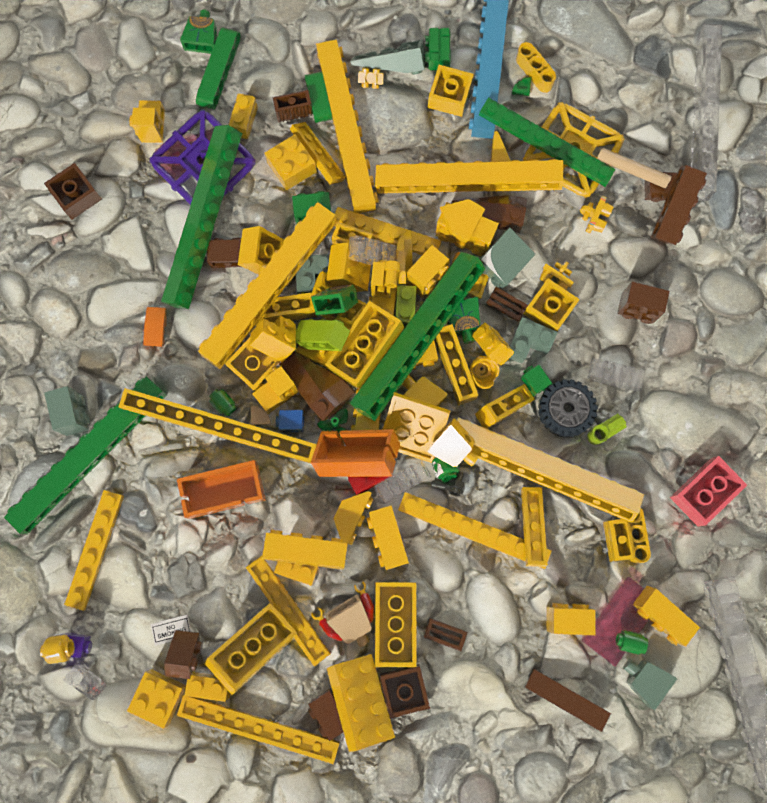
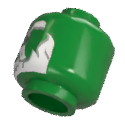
M437 457L432 460V467L436 478L447 482L457 477L460 470L458 465L453 467Z

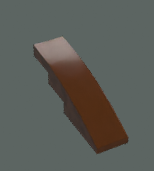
M535 669L525 686L528 690L603 732L610 718V712Z

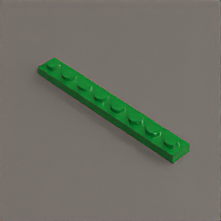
M489 97L479 112V116L554 159L563 160V164L604 187L607 186L616 170Z

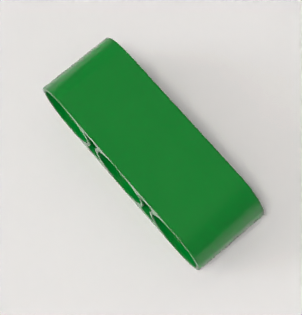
M322 71L304 75L315 123L333 120Z

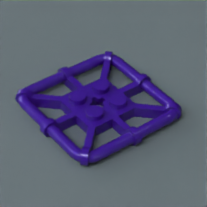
M200 110L177 131L174 130L172 136L153 153L149 161L153 168L171 185V189L174 192L177 191L190 205L193 197L182 187V184L191 176L198 182L203 164H199V158H205L210 143L206 138V120L214 127L222 125L206 110ZM200 120V137L190 145L182 136ZM177 141L186 148L178 157H161ZM239 143L238 151L245 158H235L233 164L245 166L228 181L224 196L228 192H232L234 190L233 187L256 165V159L241 143ZM160 164H180L186 172L175 180Z

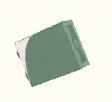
M508 228L499 235L498 240L480 258L485 267L483 274H486L491 279L494 286L499 288L506 287L535 256V253L511 228Z

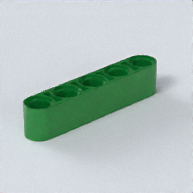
M221 27L196 95V105L212 110L216 109L240 43L241 34L239 31Z

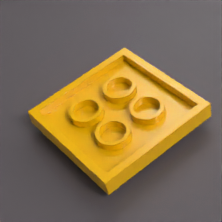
M394 392L383 430H394L400 442V453L432 463L435 456L430 454L428 449L431 443L445 429L451 410Z

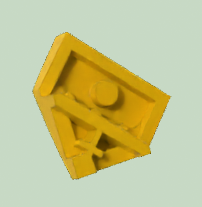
M470 199L440 207L441 213L444 215L446 231H450V233L465 243L469 241L485 211L483 207Z

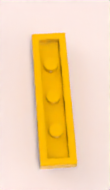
M307 123L292 124L290 131L293 135L296 134L328 183L331 185L343 182L346 176Z
M522 487L521 498L526 566L546 567L548 561L542 488Z

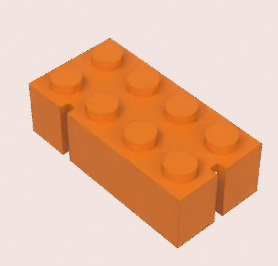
M393 429L340 431V436L337 431H321L311 464L319 477L392 476L396 463L394 458L398 456L400 442Z
M255 460L177 479L180 496L189 498V501L186 499L181 500L184 518L187 519L245 506V503L253 504L266 500L258 463Z

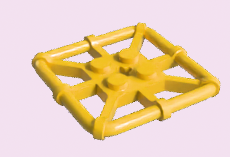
M559 102L552 109L542 125V128L549 131V127L559 113L564 125V131L561 136L553 132L551 133L596 159L598 157L592 154L596 147L615 144L611 151L618 154L625 140L623 135L596 120L595 116H589L563 102ZM567 112L587 123L582 131L570 125ZM593 126L611 137L596 140L586 133ZM530 145L525 152L523 161L551 158V156L544 152L533 154L536 148ZM579 172L578 175L582 188L563 178V187L577 195L584 196V198L590 197L599 185L597 182L592 181L589 186L586 176Z

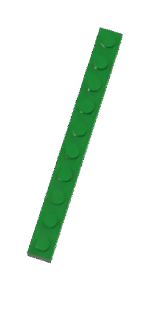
M230 125L214 127L161 302L175 308L189 309L239 147L242 133Z
M461 252L350 402L359 413L373 421L377 419L393 397L394 392L399 389L484 272L485 267L479 257Z
M147 376L138 380L133 391L164 399L167 396ZM119 404L111 407L107 415L103 419L98 420L94 424L93 429L89 433L84 434L79 439V443L65 453V457L61 461L53 464L51 471L47 475L37 480V485L32 490H28L23 494V499L18 504H14L8 509V513L4 516L5 520L19 534L28 535L146 416L118 407Z

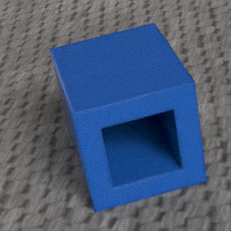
M279 410V416H276V427H279L280 432H304L303 410Z

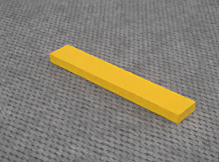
M260 556L249 564L246 569L272 606L297 632L294 637L313 666H316L331 654L267 561Z

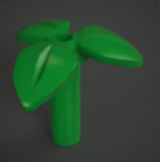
M346 408L341 409L331 420H321L317 425L322 431H332L335 429L340 436V431H347V429L340 427V425L347 423L348 411Z

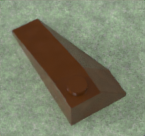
M503 195L470 199L485 209L482 217L499 223L497 229L506 230L511 228L515 233H520L524 223L527 198ZM467 199L452 200V203H456Z
M295 351L283 363H279L309 407L322 421L330 419L356 393L344 379L329 372L326 368L316 365Z

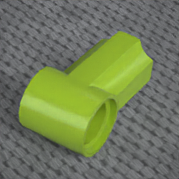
M618 413L587 433L588 442L592 445H599L605 442L610 437L627 428L626 421ZM595 431L601 434V439L596 438Z

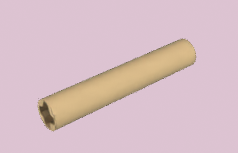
M605 148L601 149L597 158L605 164L665 189L672 178L668 174Z

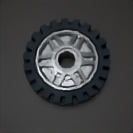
M567 379L557 381L549 386L541 396L538 405V413L541 417V422L545 424L544 427L549 429L552 434L567 438L580 435L589 429L595 421L596 411L598 410L596 397H593L594 393L592 390L589 391L588 386H583L582 382H575L572 379L569 381ZM564 404H567L572 408L571 413H568L564 410Z

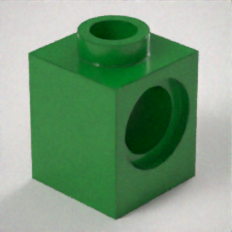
M531 365L523 371L524 375L521 377V380L533 397L552 384L540 365L536 367Z

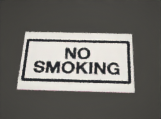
M188 614L151 624L155 646L171 642L175 630L191 632Z

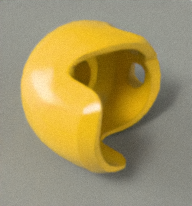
M488 356L476 357L469 368L474 385L481 389L491 388L494 385V380L499 375V364Z

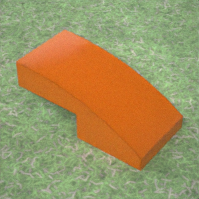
M147 307L143 346H164L167 308Z

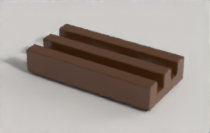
M495 287L486 302L487 305L519 322L528 307L526 303L498 287ZM495 299L496 301L502 303L504 306L516 311L519 314H514L513 312L507 310L506 308L500 306L492 300Z
M429 618L423 638L462 651L468 632ZM432 623L460 633L462 637L459 638L431 627ZM431 631L460 642L459 646L429 635V632Z

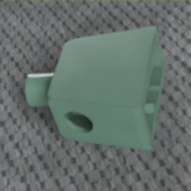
M629 659L623 666V669L630 674L626 683L645 705L653 710H656L677 681L675 676L645 660H642L637 665Z

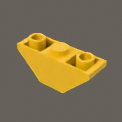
M369 491L342 500L333 518L339 537L343 539V543H347V546L348 544H353L357 536L354 533L357 526L361 527L365 516H363L365 508L369 509L374 500L371 498L372 493Z

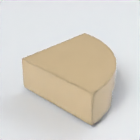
M251 406V425H271L270 417L263 409Z

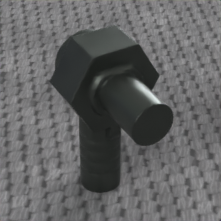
M459 472L455 479L447 482L433 480L431 487L448 490L449 494L458 497L464 493L465 483L462 482L464 473Z

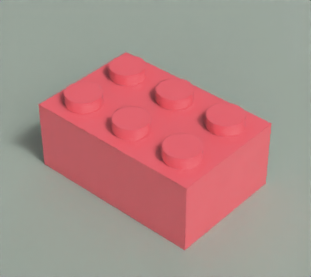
M720 456L709 459L670 498L697 527L706 526L747 484Z

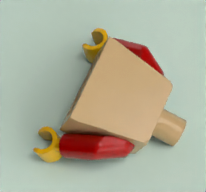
M363 581V590H358L356 585H354L355 591L358 594L325 614L322 608H318L321 612L318 618L313 612L311 613L313 619L320 621L319 625L328 637L337 641L344 640L346 644L356 640L360 647L365 646L369 642L366 633L371 631L370 623H372L374 617V606L369 594L365 592L366 584Z

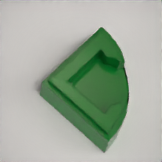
M525 77L517 82L513 87L512 95L529 96L532 77Z

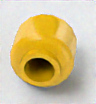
M67 635L50 636L46 638L41 646L40 654L49 664L66 662L74 654V642Z

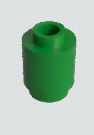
M216 389L210 394L209 397L211 399L209 403L221 416L224 415L227 418L237 409L235 402L223 389L220 391Z
M622 630L616 636L615 643L618 645L619 650L637 655L646 653L648 638L642 634Z

